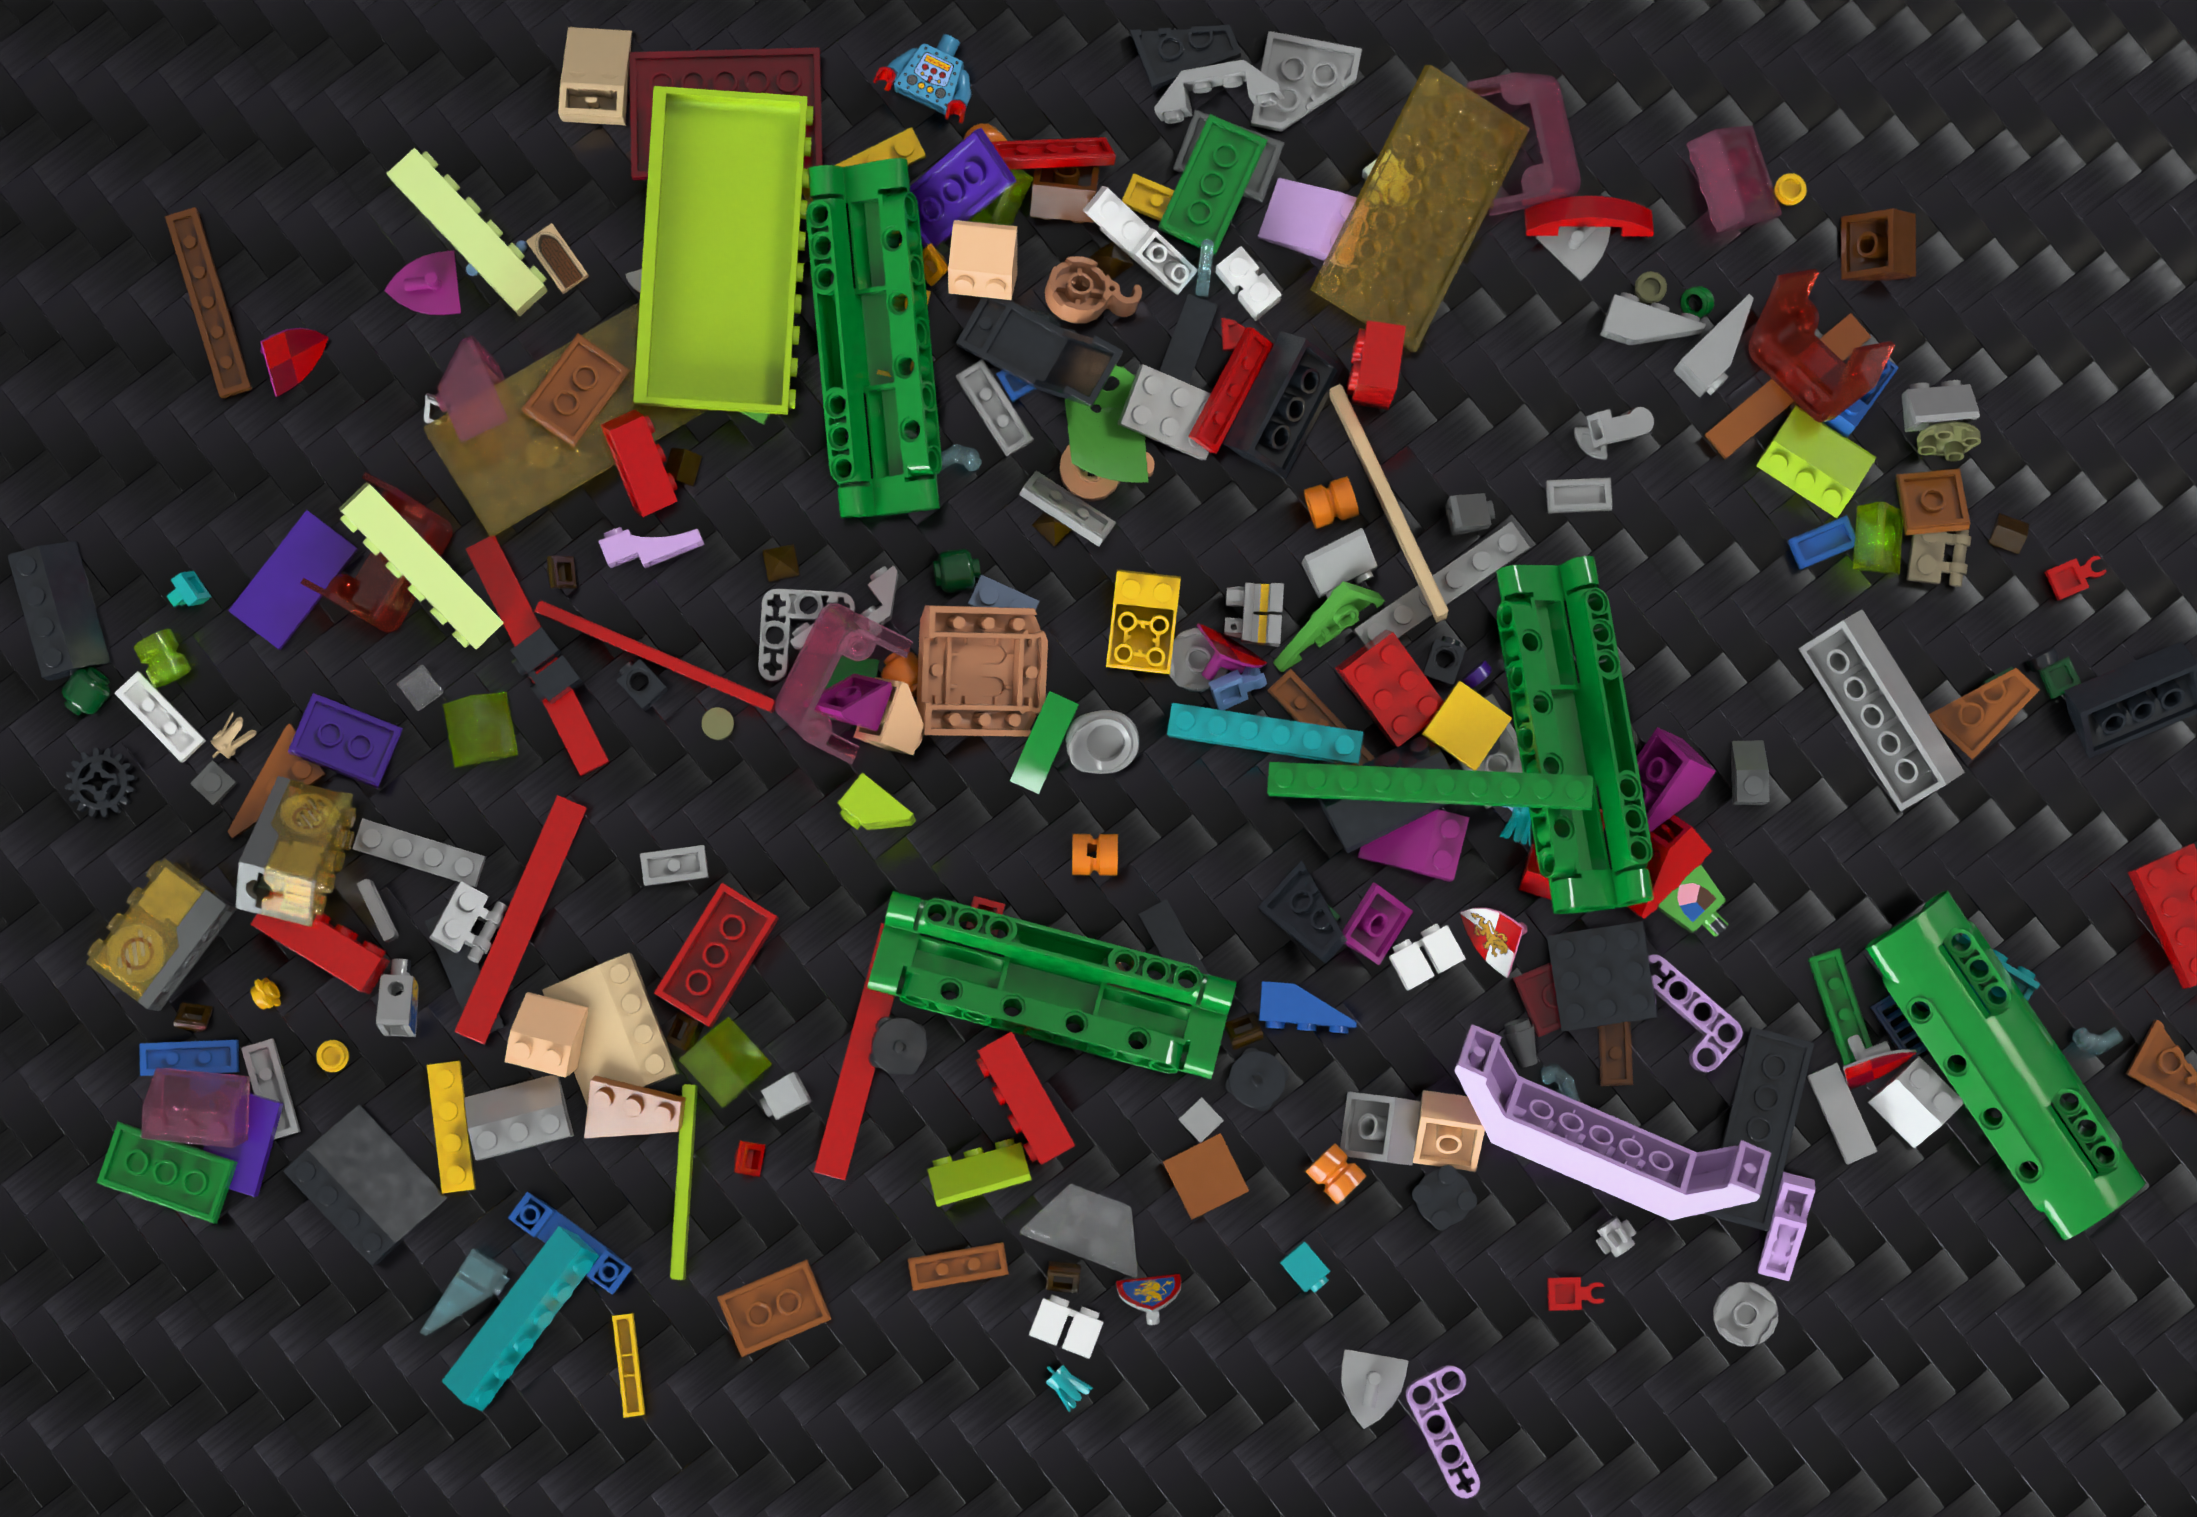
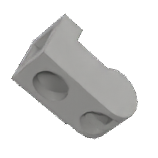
M1637 407L1622 413L1621 416L1613 418L1610 409L1586 416L1594 447L1625 441L1647 434L1654 425L1652 413L1644 407Z

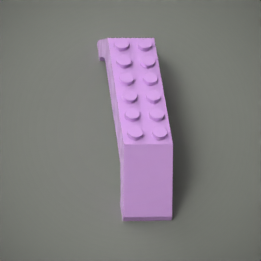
M1473 1024L1471 1025L1455 1072L1491 1143L1669 1220L1758 1200L1770 1160V1152L1743 1140L1737 1146L1698 1153L1518 1076L1500 1045L1502 1037Z

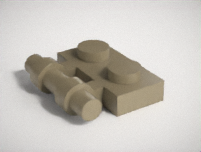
M1969 530L1956 531V534L1938 532L1912 535L1906 580L1938 585L1940 584L1941 573L1950 574L1949 586L1962 587L1963 575H1967L1968 567L1965 564L1966 550L1971 544V536H1968ZM1945 544L1954 546L1952 562L1943 561Z

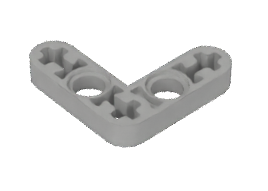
M772 589L768 591L763 597L758 667L762 677L769 682H779L786 676L789 660L791 620L846 622L852 618L855 612V603L851 596L847 593L793 589ZM776 595L780 596L781 601L786 602L785 607L782 606L779 609V618L786 617L785 623L776 620L766 622L767 616L771 618L774 616L773 607L768 606V602L774 601ZM805 597H813L818 602V608L812 614H804L800 610V602ZM822 597H829L827 604L832 605L838 604V599H844L845 605H850L849 610H844L842 616H838L835 609H826L828 615L822 616ZM771 627H779L784 631V639L779 644H770L766 640V633ZM765 648L774 651L784 649L783 655L777 653L776 661L778 665H782V670H777L775 676H770L769 670L764 669V666L771 662V653L764 654Z

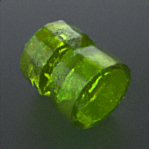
M171 629L154 633L134 646V650L141 663L149 665L146 672L154 688L170 684L191 671L185 656L181 653H176L179 644Z

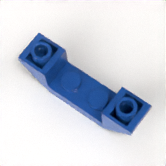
M529 1192L524 1195L508 1217V1219L531 1236L539 1238L544 1243L549 1240L558 1226L577 1234L599 1255V1258L586 1276L612 1295L632 1269L604 1244Z

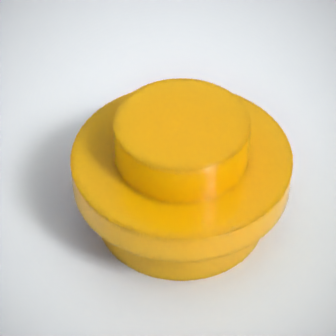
M1791 173L1781 176L1774 187V193L1778 201L1788 206L1800 203L1805 197L1807 190L1804 180L1800 176Z
M326 1041L317 1050V1063L327 1072H338L347 1065L349 1051L340 1041Z

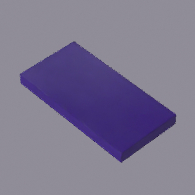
M982 128L973 131L910 186V192L915 195L918 203L921 241L924 248L932 244L937 249L952 236L954 220L970 221L1017 181Z
M306 510L228 611L277 649L281 650L359 549Z

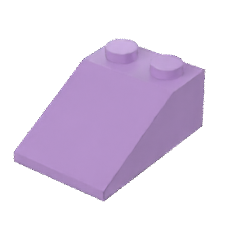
M1278 178L1258 238L1348 269L1370 202L1338 191Z

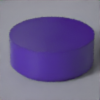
M1484 660L1469 671L1461 679V682L1473 689L1490 675L1492 667Z

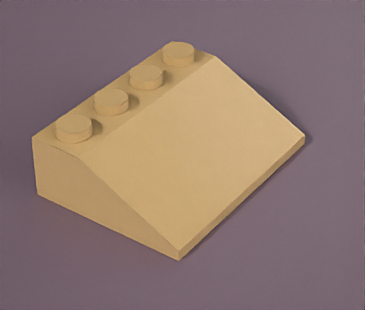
M627 953L542 990L545 997L589 1008L578 1068L574 1071L587 1107L590 1080L595 1075L641 1087H648L679 1074L632 954Z

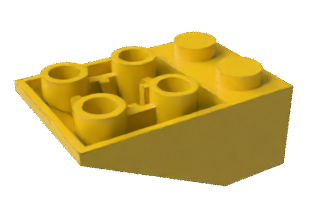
M1117 570L1106 667L1170 674L1181 577Z

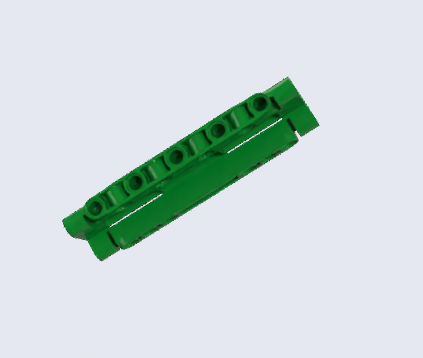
M885 159L846 167L835 165L808 168L810 198L813 201H811L806 210L829 470L831 476L839 485L840 518L883 516L939 509L937 474H939L942 468V455L919 209L915 195L910 192L907 159ZM846 204H848V209H849V220H850V230H851L853 263H854L855 284H856V288H855V289H854V286H853V275H852V265H851V254H850V243H849V232H848V222H847ZM828 210V217L825 220V213ZM902 234V242H901V245L899 246V242H898V241H899L900 235ZM831 242V249L828 252V244ZM832 273H833V274H834V280H833V283L831 284V275H832ZM906 298H908V306L905 309L904 303ZM912 361H913V362H914V369H913V372L911 373L910 365H911V363H912ZM878 369L889 372L891 377L877 374ZM863 393L866 394L867 413H868V424H869V435H870V446H871V456H872V467H873V479H871L870 458H869L867 426H866V415H865V405H864V394H863ZM845 400V402H846V407H845V409H844V411H843L842 404H843V401ZM918 424H919V426H920V433H919V435L917 436L916 428H917V426H918ZM848 431L849 439L846 443L845 435ZM851 463L852 470H851V473L849 474V472H848V466H849V464Z
M1576 557L1561 565H1510L1496 570L1501 603L1497 608V623L1523 773L1588 775L1594 777L1592 810L1529 808L1538 866L1542 876L1548 878L1554 913L1592 912L1652 901L1654 899L1649 870L1646 867H1648V862L1652 858L1653 849L1610 603L1605 592L1597 588L1599 587L1595 557ZM1564 601L1567 604L1580 683L1577 681ZM1596 786H1598L1599 795H1600V801H1601L1603 819H1604V824H1605V830H1606L1608 848H1609L1610 859H1611V865H1612V869H1611V870H1610V867H1609V861H1608L1607 849H1606V844H1605V838H1604L1602 820H1601V815H1600V809H1599V803H1598V797H1597Z
M1948 890L1931 898L1924 904L1920 912L1876 937L1866 945L1865 949L1882 972L1885 987L2031 1203L2039 1212L2042 1213L2044 1211L2063 1240L2076 1236L2102 1220L2145 1185V1181L2122 1149V1142L2118 1134L1984 936L1973 922L1967 920ZM1964 933L1970 938L1971 942L1967 944L1959 943L1955 938V934ZM1942 943H1944V945L1947 947V949L1949 950V952L1951 953V955L1953 956V958L1955 959V961L1957 962L1965 976L1968 978V980L1970 981V983L1972 984V986L1974 987V989L1976 990V992L1978 993L1986 1007L1989 1009V1011L1991 1012L1990 1014L1987 1012V1010L1985 1009V1007L1983 1006V1004L1981 1003V1001L1979 1000L1971 986L1968 984V982L1966 981V979L1964 978V976L1962 975V973L1960 972V970L1958 969L1950 955L1947 953ZM1983 960L1988 964L1989 968L1987 970H1978L1974 967L1973 961ZM1995 986L2002 987L2007 995L2003 997L1995 996L1991 988ZM1923 1001L1929 1005L1930 1010L1922 1012L1916 1008L1914 1003ZM1955 1054L1961 1055L1965 1058L1966 1063L1958 1065L1951 1060L1950 1056ZM2073 1093L2078 1097V1101L2070 1103L2062 1095ZM2050 1103L2054 1105V1107L2056 1108V1110L2058 1111V1113L2060 1114V1116L2062 1117V1119L2064 1120L2072 1134L2075 1136V1138L2077 1139V1141L2079 1142V1144L2081 1145V1147L2083 1148V1150L2085 1151V1153L2087 1154V1156L2089 1157V1159L2091 1160V1162L2096 1167L2099 1173H2096V1171L2094 1170V1168L2092 1167V1165L2090 1164V1162L2088 1161V1159L2086 1158L2078 1144L2075 1142V1140L2073 1139V1137L2071 1136V1134L2069 1133V1131L2067 1130V1128L2065 1127L2057 1113L2054 1111ZM1996 1108L2002 1113V1116L1998 1118L1992 1117L1987 1113V1109ZM2084 1119L2092 1120L2097 1127L2087 1129L2081 1125L2080 1121ZM2101 1146L2111 1147L2114 1154L2104 1155L2098 1148ZM2032 1161L2038 1166V1169L2028 1170L2022 1163Z
M893 891L867 989L900 997L903 1003L913 1007L1169 1074L1181 1071L1211 1079L1237 982L1209 974L1205 975L1197 967L1115 944L944 899L922 900L918 897ZM938 913L943 916L944 920L934 922L928 915ZM969 921L973 923L975 928L965 930L960 926V923ZM996 929L1002 930L1006 937L996 938L991 934V931ZM920 933H921V934H925V935H929V936H933V937H937V938H940V939L952 941V942H955V943H959V944L971 946V947H974V948H978V949L990 951V952H993V953L1005 955V956H1004V957H1000V956H997V955H993V954L981 952V951H978V950H974V949L962 947V946L955 945V944H951V943H947V942H944V941H940V940L928 938V937H925V936H921ZM1124 962L1131 967V970L1127 972L1121 971L1116 967V964ZM1157 971L1163 978L1154 980L1148 976L1147 972ZM1188 979L1194 986L1184 988L1179 984V980ZM1107 983H1111V984H1114V985H1118V986L1130 988V989L1137 990V991H1141V992H1145V993H1148V994H1152V995L1164 997V998H1167V999H1171V1000L1183 1002V1003H1186V1004H1190L1191 1007H1190V1006H1186V1005H1182V1004H1178V1003H1174V1002H1171V1001H1167V1000L1155 998V997H1152V996L1140 994V993H1137V992H1133V991L1121 989V988H1118V987L1110 986V985H1107ZM943 991H952L957 995V998L947 1000L941 993ZM1007 1007L1016 1008L1019 1011V1015L1009 1016L1004 1012V1009ZM1071 1023L1077 1024L1082 1031L1072 1033L1067 1029L1066 1025ZM1138 1040L1144 1045V1048L1140 1050L1134 1049L1129 1045V1041Z

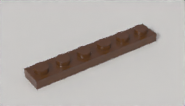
M193 207L165 216L219 396L226 398L251 390L250 379L198 209Z

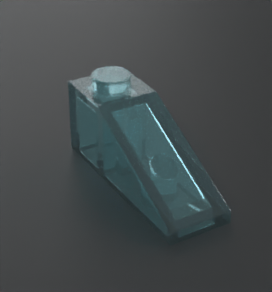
M472 1249L420 1333L425 1336L430 1335L489 1299L493 1293L499 1295L509 1280L505 1276L509 1269L478 1249Z

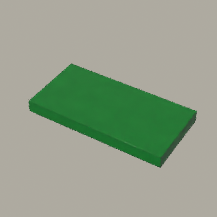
M1210 114L1159 223L1158 230L1216 255L1268 139Z
M117 1122L97 1183L217 1224L238 1162L122 1122Z

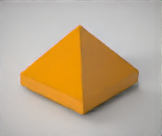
M929 244L922 252L925 279L930 286H933L948 271V264L941 253L932 244Z

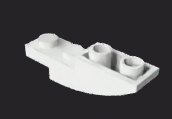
M1102 186L1083 209L1100 226L1099 229L1175 294L1178 295L1198 271L1156 230L1151 229L1108 187Z

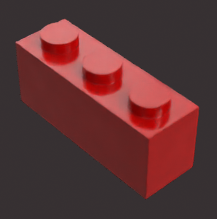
M634 409L601 424L634 511L645 517L677 502L674 493L677 490V485L671 473H666L663 465L666 462V456L659 444L656 445L652 434L655 433V428L649 416H644Z

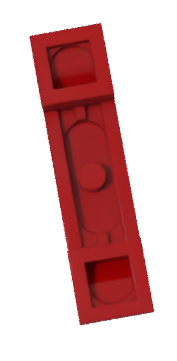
M1574 196L1559 198L1527 208L1524 214L1526 236H1558L1559 227H1621V236L1653 237L1654 235L1652 210L1637 203L1613 197Z

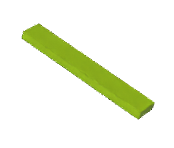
M688 1084L682 1086V1097H685L686 1100L683 1126L679 1131L670 1278L676 1280H684L686 1278L698 1085Z

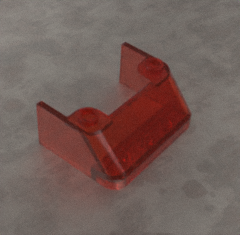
M1816 269L1778 275L1750 338V356L1815 421L1833 420L1877 385L1895 344L1892 341L1855 347L1846 365L1814 334L1819 323V313L1816 306L1808 299V296L1819 272Z
M365 472L362 478L382 490L381 496L441 557L452 537L453 530L450 522L396 487ZM370 552L356 578L347 574H339L330 581L326 589L305 578L300 583L330 602L387 633L393 632L400 627L416 600V597L407 589L411 583L403 575L397 579L385 565L389 561L381 552L376 556Z

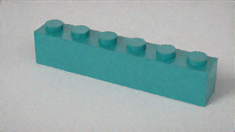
M1172 703L1167 735L1171 738L1359 766L1364 737L1362 731Z
M558 1226L442 1382L464 1404L483 1411L493 1400L494 1395L507 1378L512 1375L525 1354L531 1350L537 1338L552 1322L553 1317L565 1301L571 1297L577 1285L589 1273L599 1255L577 1234Z

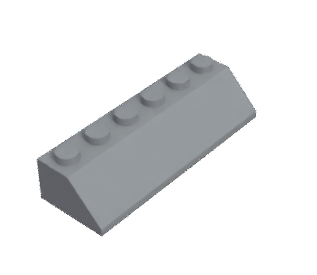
M1863 609L1799 648L1900 811L1965 773Z

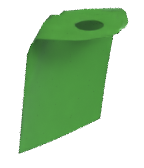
M1115 366L1110 376L1118 378L1120 383L1112 391L1101 390L1094 403L1100 405L1101 412L1095 413L1089 406L1065 399L1071 463L1087 472L1109 480L1135 483L1148 482L1145 436L1117 424L1135 376L1127 371L1125 367Z

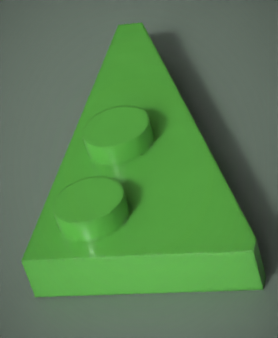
M1343 581L1333 589L1331 596L1311 615V619L1273 663L1281 672L1293 667L1302 660L1299 653L1314 643L1320 648L1339 635L1345 628L1359 621L1358 615L1361 610L1372 603L1378 608L1385 600L1378 592Z

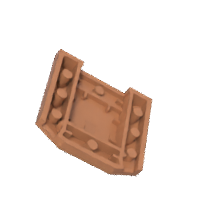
M925 605L920 619L917 709L924 724L921 732L922 735H1030L1032 731L1030 728L1046 700L1048 639L1045 632L1041 631L1037 622L1035 608Z

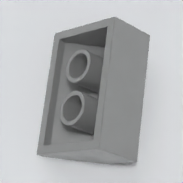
M553 1074L464 1098L467 1126L475 1160H483L574 1136L558 1075Z

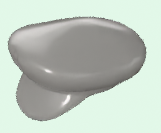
M1113 710L1094 711L1077 717L1070 724L1065 737L1070 761L1076 769L1082 772L1105 774L1119 771L1127 767L1134 760L1139 750V735L1135 724L1126 715Z

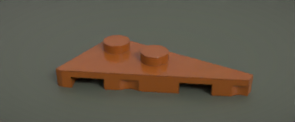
M288 724L283 730L228 830L231 838L235 839L257 823L278 776L290 779V800L327 775L320 765L288 753L296 733L292 724Z
M2154 1020L2126 1075L2197 1113V1072L2186 1061L2184 1053L2172 1041L2165 1031V1026L2162 1022Z

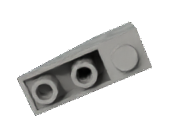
M1621 293L1620 296L1615 294L1611 300L1600 336L1627 345H1636L1698 335L1705 329L1706 324L1699 322L1700 318L1695 315L1682 313L1680 316L1669 312L1670 308L1665 305L1651 303V306L1640 303L1639 298L1635 295Z

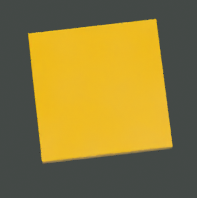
M1458 681L1422 734L1467 767L1476 771L1512 718L1463 682Z

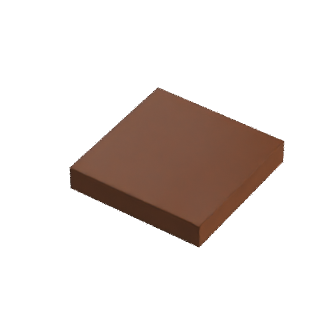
M1960 469L1896 475L1895 481L1905 535L1969 530L1970 519Z
M1221 1133L1163 1161L1191 1220L1249 1192Z

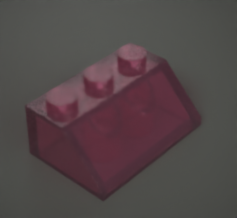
M1752 125L1715 129L1687 143L1690 160L1695 167L1700 182V190L1705 196L1710 211V219L1717 233L1737 230L1782 215Z
M157 1068L142 1106V1139L230 1148L242 1144L248 1140L250 1077Z

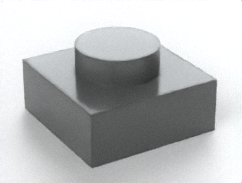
M212 760L190 784L213 806H216L237 782Z

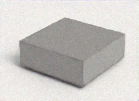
M1202 1097L1178 1119L1200 1143L1224 1121Z

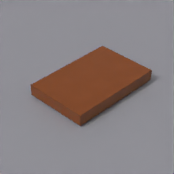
M578 333L523 406L522 412L575 448L630 374V369Z
M808 1260L799 1262L717 1297L741 1357L832 1319Z

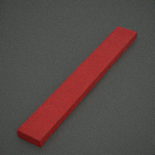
M493 534L466 548V551L501 620L504 622L503 624L514 646H517L541 628V625L496 536ZM555 658L553 661H551L549 664L544 666L536 673L538 674L539 672H541L543 669H545L547 666H549L551 663L557 660V658ZM573 689L553 704L547 699L543 700L580 776L610 762Z
M539 601L536 606L535 612L772 714L777 705L776 701L770 697L544 601Z
M557 795L454 1031L455 1033L485 1045L586 813V807Z
M884 923L880 925L814 1169L816 1173L846 1180L876 1069V1067L870 1064L868 1059L871 1052L872 1038L876 1031V1023L882 1017H890L895 999L893 995L867 989Z

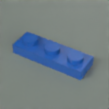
M239 1040L140 1043V1076L239 1072Z

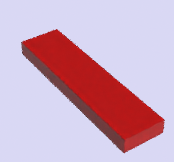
M1105 137L991 142L1009 169L1114 165L1116 155Z
M1245 328L1188 436L1210 453L1217 454L1274 345L1254 328Z

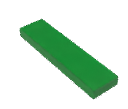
M1839 948L1810 957L1808 961L1842 1064L1846 1066L1856 1062L1847 1041L1849 1037L1859 1035L1865 1049L1872 1047Z

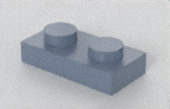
M981 575L968 605L978 607L1035 608L1036 611L1040 601Z

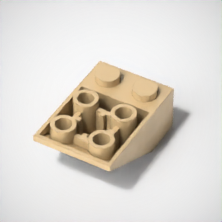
M568 27L558 109L562 122L626 125L630 67L629 52H631L632 31Z

